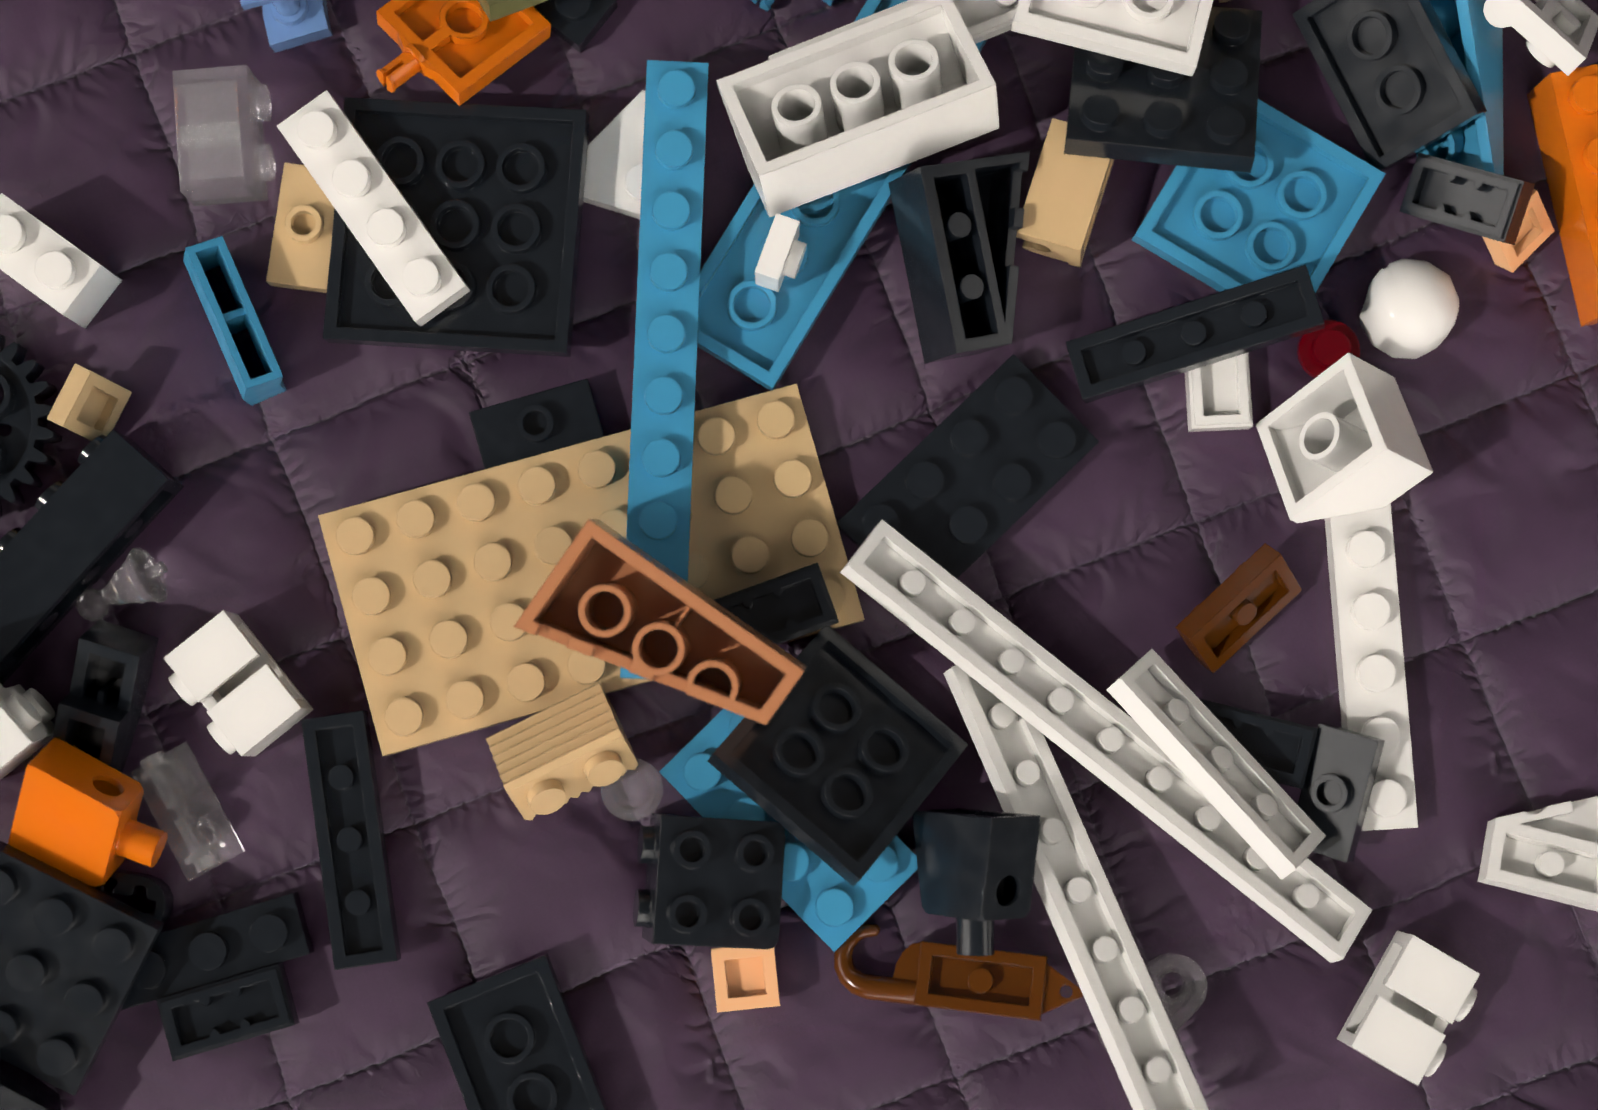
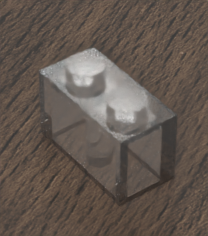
M247 65L172 71L180 192L195 206L268 200L267 181L275 180L276 167L271 144H264L263 121H270L272 116L271 99L267 85L260 84Z

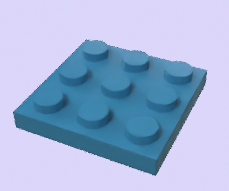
M1258 99L1255 159L1251 173L1176 165L1132 238V241L1218 292L1306 265L1316 293L1386 173Z

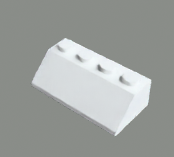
M923 0L716 80L746 166L769 218L775 216L776 213H783L999 129L996 83L953 0Z

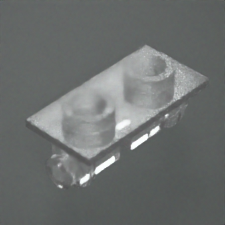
M184 742L166 753L159 751L140 762L141 767L131 772L134 780L142 785L144 789L143 797L160 829L167 832V842L188 882L245 852L188 742Z

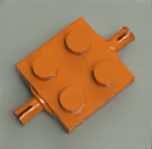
M390 0L376 11L377 24L400 46L402 53L384 67L378 69L376 74L384 87L387 85V90L393 93L418 72L422 73L424 76L434 80L461 106L551 37V23L533 6L490 22L478 0Z

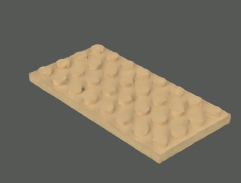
M797 384L695 411L688 583L712 600L818 562L839 619V623L830 627L838 629L864 621L865 618L855 584L840 573L848 563V559ZM631 429L318 515L382 756H389L534 715L598 683L601 684L604 692L608 694L651 681L645 679H621V667L593 656L584 655L566 648L565 645L513 627L588 519H599L626 538ZM820 630L784 642L782 644L816 635Z

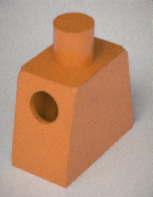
M54 737L27 764L8 845L89 886L96 887L104 885L124 862L125 858L153 868L163 852L168 834L163 830L136 821L144 794V789L140 782L71 744Z

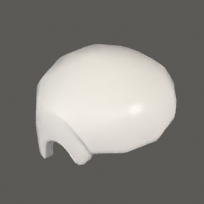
M1403 258L1389 263L1385 269H1381L1372 279L1364 305L1359 314L1360 324L1374 347L1393 358L1417 359L1436 349L1448 336L1455 325L1459 312V297L1450 275L1427 261Z

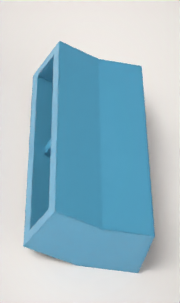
M223 236L186 247L183 262L242 399L253 406L287 391L282 380L283 374ZM219 265L238 309L224 314L220 310L205 275V271ZM246 328L266 372L265 375L250 379L232 337L233 334Z

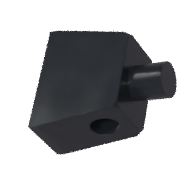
M965 808L916 810L913 814V827L922 908L926 914L956 918V954L965 956L994 955L995 920L1025 918L1030 911L1040 815Z

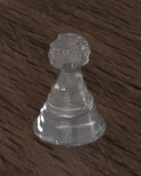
M140 547L132 548L125 562L115 571L114 576L105 588H102V590L95 588L83 590L77 596L76 608L83 619L94 622L102 620L109 613L108 608L110 604L124 605L125 603L136 602L141 604L153 601L156 603L165 602L168 597V585L164 576L168 569L165 563L162 561L157 563L147 551Z

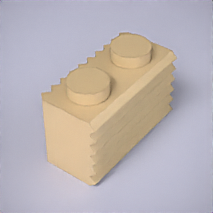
M600 683L486 738L500 773L499 776L503 786L525 820H533L536 814H551L559 810L564 804H567L570 797L578 798L581 792H590L593 786L603 787L610 785L621 776H624L627 770H635L638 766V761L618 715Z

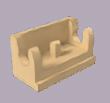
M1052 118L1023 207V228L1017 230L1016 237L1023 239L1022 247L1031 252L1068 262L1069 265L1081 267L1115 159L1064 154L1067 122Z

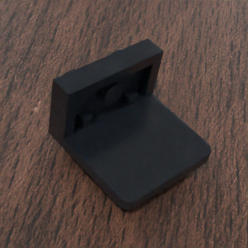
M651 813L650 826L641 825L638 836V863L647 864L645 889H636L634 896V927H643L642 938L652 944L765 950L773 948L779 940L786 836L784 827L773 821Z

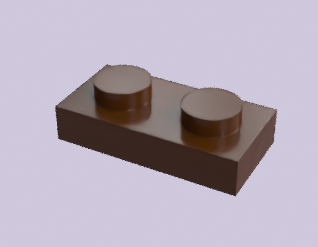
M1264 543L1175 628L1197 661L1214 674L1296 597L1302 589L1283 556Z

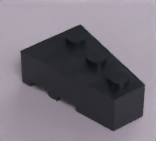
M1030 152L922 166L889 182L924 364L978 355L1012 344L1019 266L1014 265L1017 230L1023 228L1024 209L1019 208L1022 173L1028 171Z

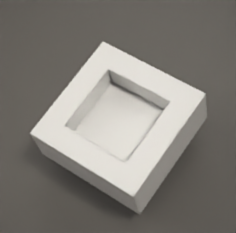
M778 213L775 214L755 269L756 285L779 292L784 276L796 278L807 247L806 243L798 241L800 221Z

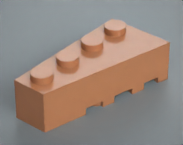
M599 519L587 520L513 626L530 634L539 635L565 645L566 648L584 655L593 656L629 670L628 672L648 680H655L676 688L690 696L767 725L807 668L805 664Z

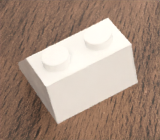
M1349 352L1256 423L1289 519L1296 523L1384 508L1433 473L1395 377Z

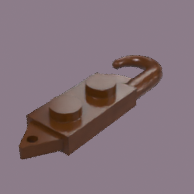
M862 924L834 952V969L840 983L851 994L868 1000L1042 1022V1015L1084 997L1079 987L1048 965L1047 956L994 950V955L965 956L956 954V945L923 941L911 944L902 952L896 963L893 977L862 973L853 963V950L862 939L877 936L880 933V927L877 924ZM1064 986L1072 988V995L1068 998H1064L1061 995V989Z

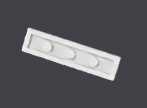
M327 90L277 125L280 132L398 299L420 327L471 291Z
M1153 649L1149 650L1107 689L1112 697L1281 880L1295 871L1326 837L1318 826Z

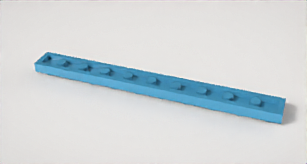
M647 60L626 539L688 582L709 63ZM620 669L621 679L648 680L628 672L629 670Z

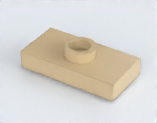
M284 162L266 282L270 286L327 293L334 207L307 168L301 164Z

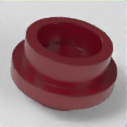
M1324 320V329L1300 337L1297 346L1298 360L1308 375L1316 378L1348 352L1358 358L1360 357L1359 340L1354 331L1346 324L1336 320Z

